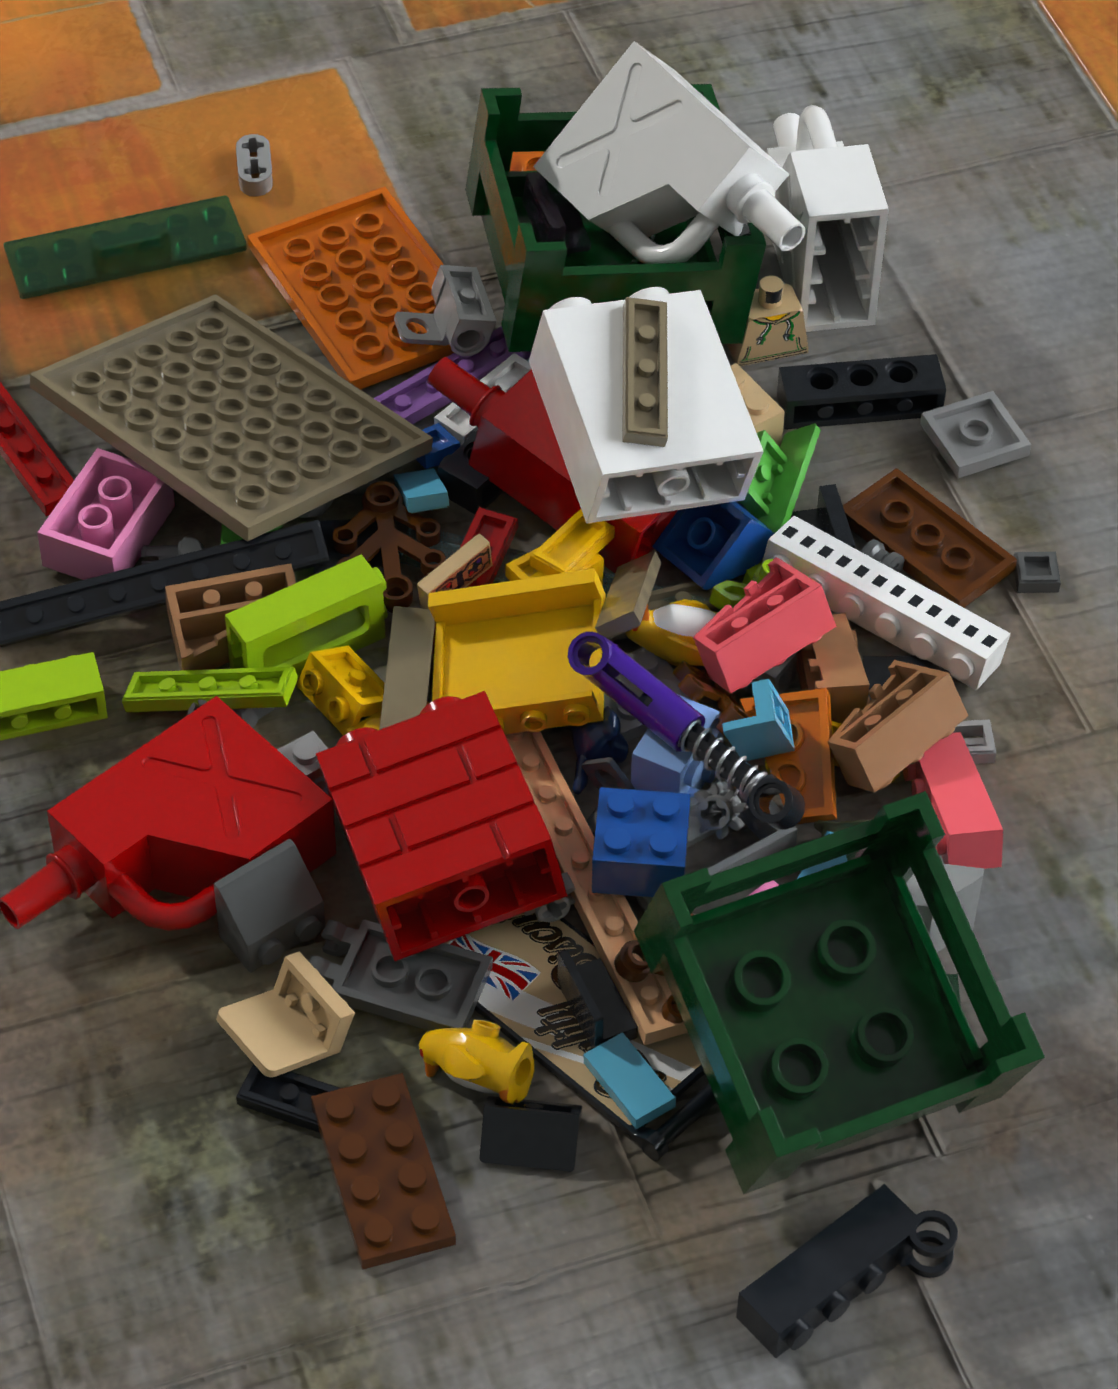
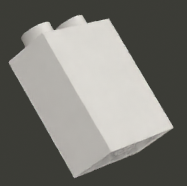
M649 287L630 296L631 298L667 302L668 439L665 447L622 442L623 304L625 300L592 304L586 298L571 297L557 302L548 310H543L530 354L529 364L586 524L745 500L764 451L701 290L669 294L664 288Z

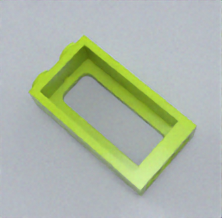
M360 554L225 614L230 669L294 667L297 676L300 677L309 653L312 651L349 645L355 652L385 638L384 619L388 617L383 597V591L387 589L383 574L377 567L372 568L363 555Z

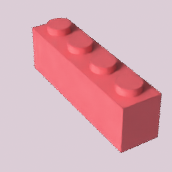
M952 733L948 737L940 739L925 751L924 756L919 761L904 768L905 781L912 782V796L924 791L927 792L945 833V836L936 846V850L941 855L944 864L984 869L1002 867V825L962 733Z

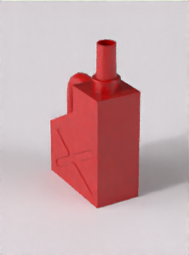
M448 357L442 358L430 372L427 383L469 414V424L478 428L468 465L489 477L492 483L554 529L558 530L581 507L532 369L505 393L499 385L490 388ZM678 510L605 521L615 527L614 538L598 552L604 558V566L613 573H616L619 566L654 550L652 546Z
M215 696L47 810L54 853L46 855V866L0 898V911L10 925L15 929H20L64 898L69 896L77 900L85 892L112 919L126 910L132 917L148 927L168 931L191 928L217 914L213 883L284 841L291 839L294 842L309 873L336 854L333 799L219 697ZM157 889L190 897V899L170 904L160 902L148 893Z

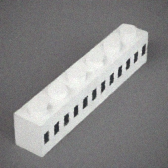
M793 516L768 539L763 562L775 557L786 562L822 585L830 610L837 614L846 613L848 620L911 655H916L920 659L928 660L948 670L951 677L977 690L1000 666L1011 634L796 516Z

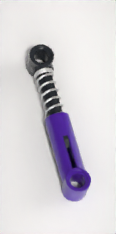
M584 632L572 640L568 648L567 657L574 671L583 675L676 752L682 750L684 752L691 751L693 759L695 761H703L706 770H714L718 780H726L728 782L729 789L739 790V796L747 802L746 805L750 808L756 819L781 830L792 828L801 821L805 812V802L803 796L796 788L779 780L773 774L767 775V772L758 771V765L751 766L746 762V756L740 757L735 753V746H726L723 743V737L716 738L711 734V728H704L705 717L622 651L617 644L596 632ZM602 648L603 653L600 662L596 666L590 667V656L595 650ZM621 673L641 689L643 694L639 697L616 677ZM778 794H784L785 805L779 813L771 815L769 805L772 798Z

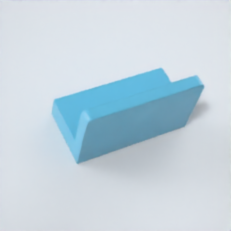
M770 679L751 682L756 716L723 723L724 735L731 745L735 746V751L740 757L746 756L747 761L795 751L789 709Z

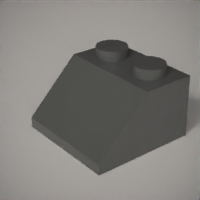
M291 839L284 841L213 883L219 937L250 973L263 965L274 963L284 952L301 942L312 940L325 928L324 901L296 845Z

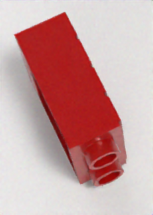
M485 691L464 699L453 696L438 698L427 704L418 716L380 730L368 727L352 730L342 736L336 746L315 753L330 797L333 799L335 811L394 961L567 897L551 836Z

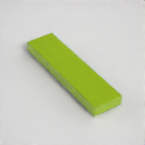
M294 667L134 672L122 698V704L126 712L189 710L194 702L199 705L198 700L200 699L209 701L217 696L231 709L287 707L298 676Z

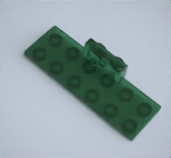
M226 195L4 243V251L21 299L247 250L246 240L230 200Z

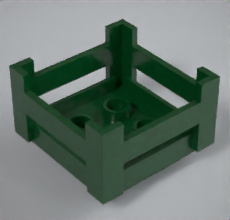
M691 84L720 111L712 84ZM481 88L465 191L472 216H481L505 302L501 325L509 352L532 351L543 310L550 309L561 300L571 297H583L590 300L592 304L625 300L626 297H630L632 294L649 287L664 288L669 294L701 290L721 343H742L766 248L764 235L752 223L743 224L741 234L734 236L719 226L717 229L722 241V249L718 262L709 238L701 249L685 263H641L610 233L595 225L581 214L538 171H510L513 152L546 151L577 112L519 113L522 100L520 88ZM696 216L656 233L649 238L658 245L671 243L682 234Z
M926 791L882 806L874 819L710 876L707 868H703L663 882L634 929L651 974L661 970L664 973L733 1141L725 1151L743 1195L788 1178L806 1160L953 1105L956 1106L958 1113L999 1099L1045 1058L1026 1013L1011 1017L936 850L937 844L945 836V833ZM846 855L848 860L847 862L691 916L693 910L701 905ZM913 874L988 1040L981 1048H979L906 884Z

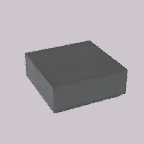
M1056 551L1014 552V557L1017 559L1014 571L1017 593L1059 592L1061 581Z

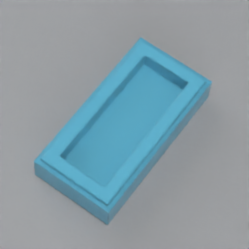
M434 468L394 474L395 486L401 493L403 503L408 512L416 513L447 508L449 506L448 491Z
M623 1032L583 1054L585 1066L635 1129L676 1107L675 1096Z

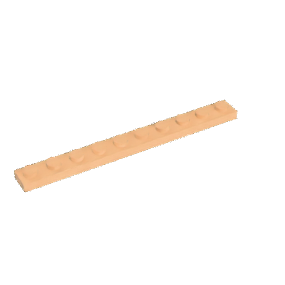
M526 731L505 734L534 802L551 836L561 874L568 872L576 888L571 893L575 901L574 905L613 983L635 1021L644 1045L688 1033L684 1022L672 1023L665 1020L662 1016V1006L669 996L672 995L665 976L649 973L640 982H630L623 979L615 969V957L623 945L629 941L637 940L634 929L638 921L624 895L592 893V858L595 837L541 732ZM632 953L636 960L643 962L640 956ZM671 1004L672 1009L680 1014L677 1005Z

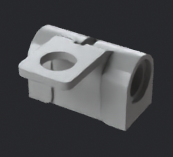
M440 265L431 290L436 304L434 313L397 312L394 321L400 339L405 343L445 346L450 344L452 351L460 356L477 354L488 344L497 322L477 267ZM411 322L418 323L425 327L427 333H414L408 329L406 324Z

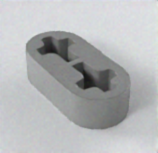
M258 134L245 135L236 143L239 187L244 194L249 196L265 195L273 186L270 144L264 136ZM257 152V157H250V153ZM259 173V178H252L251 174Z

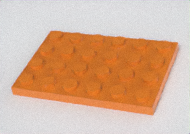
M385 186L247 235L248 248L340 377L360 390L441 360L454 353L450 344L446 346L405 343L400 339L394 321L395 314L397 312L434 313L436 304L431 293L432 285L440 265L444 264ZM411 322L406 324L408 329L414 333H427L425 327L418 323Z

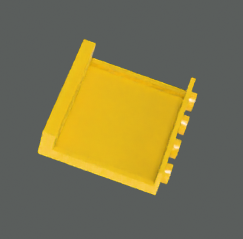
M595 568L429 593L428 608L436 622L432 701L447 696L464 699L485 691L504 734L526 731L539 732L547 728L569 725L582 726L590 722L603 721L604 692L583 675L574 671L567 657L568 648L574 638L584 632L597 633L595 626L604 605L606 593ZM602 648L595 650L590 656V667L596 666L600 662L603 653Z

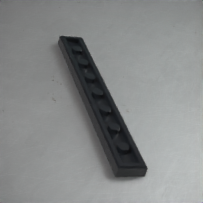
M315 520L264 533L248 542L241 539L0 601V648L166 605L165 586L290 563L292 564L293 572L330 563L320 522Z

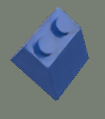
M729 502L678 510L652 547L701 588L708 590L725 580L741 576L746 573L747 569L758 565L765 554L768 539L775 533L737 502Z

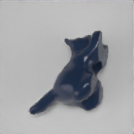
M609 706L604 708L603 721L590 722L582 726L569 725L552 728L553 730L566 728L572 732L573 745L577 756L572 791L576 795H579L588 784V775L581 767L585 760L610 757L616 763H622L627 758L629 752L628 743L620 734L621 723L618 716Z

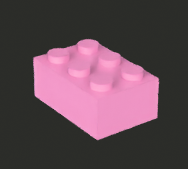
M97 448L37 532L42 566L82 580L134 567L141 557L142 546L150 544L175 507L173 489L132 459Z

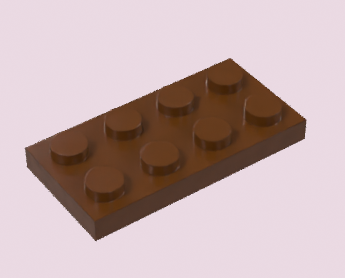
M897 468L843 505L849 527L866 542L873 539L878 540L884 544L885 550L889 553L897 552L905 559L903 570L926 588L963 608L1016 569L1017 559Z
M403 1073L311 1096L312 1109L317 1118L320 1135L362 1270L456 1245V1234Z

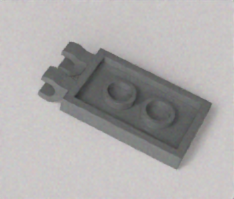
M363 919L359 929L348 927L338 921L328 920L322 933V938L327 939L322 949L323 952L331 956L339 957L347 954L342 965L332 963L319 956H311L309 960L311 965L319 971L321 976L347 1002L349 1007L429 1031L443 1028H467L493 968V957L447 943H442L394 961L380 924Z

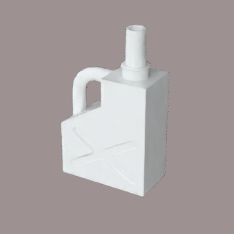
M635 41L533 166L581 214L595 225L610 233L633 257L643 264L685 263L701 249L719 226L734 236H739L742 232L743 224L752 223L782 251H789L795 248L805 235L804 225L775 198V191L789 173L680 74ZM696 216L682 234L671 243L658 245L649 238L656 233Z
M816 105L807 106L800 116L795 113L783 114L773 124L778 147L767 148V154L789 173L775 191V198L805 227L804 238L792 250L782 251L773 243L784 284L792 285L802 306L806 332L875 325L889 208L869 145L844 146L843 141L836 142L827 113Z

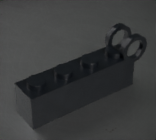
M883 1184L739 1292L736 1318L775 1358L789 1348L797 1350L810 1339L816 1327L826 1320L833 1322L841 1317L848 1309L850 1301L862 1292L870 1294L875 1291L885 1280L886 1274L897 1265L901 1267L908 1266L915 1274L926 1278H935L945 1274L953 1262L954 1247L958 1237L957 1226L951 1217L940 1211L927 1210L916 1215L897 1195ZM925 1222H937L948 1230L950 1238L948 1239L943 1234L932 1230H923L917 1233L916 1230ZM923 1242H934L939 1246H928ZM913 1249L925 1257L939 1258L946 1256V1258L937 1266H925L914 1258Z

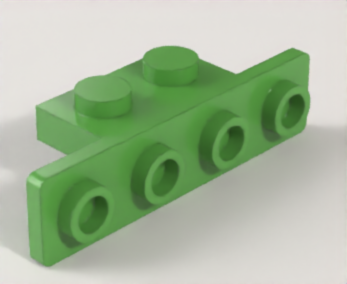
M815 423L787 432L782 439L780 447L765 430L757 432L764 452L745 500L738 502L774 533L790 520L821 431Z

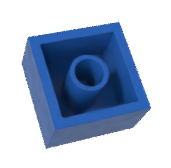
M600 787L592 858V893L654 897L661 883L685 875L691 794Z

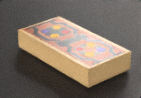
M481 534L474 536L419 581L417 588L420 607L429 609V593L466 588L493 566L490 542Z

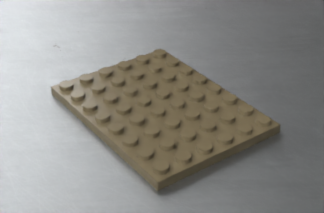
M216 294L30 374L31 389L247 542L432 451L433 437Z

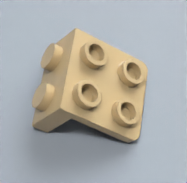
M299 951L285 956L273 990L220 1008L216 1020L263 1075L276 1077L340 1053L355 1012Z

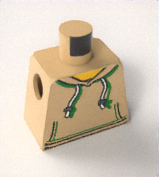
M769 275L763 277L760 280L759 289H755L742 343L727 344L734 362L739 366L808 353L802 306L792 285L784 284L782 279L777 276Z

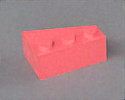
M777 557L768 564L770 572L758 584L757 581L751 580L743 588L746 595L733 608L731 605H726L693 637L709 679L729 693L745 688L753 679L772 667L783 664L788 657L805 646L819 641L824 634L837 627L822 585Z

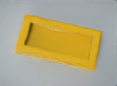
M580 509L530 555V566L545 575L579 571L614 538L615 527L605 521L586 524Z

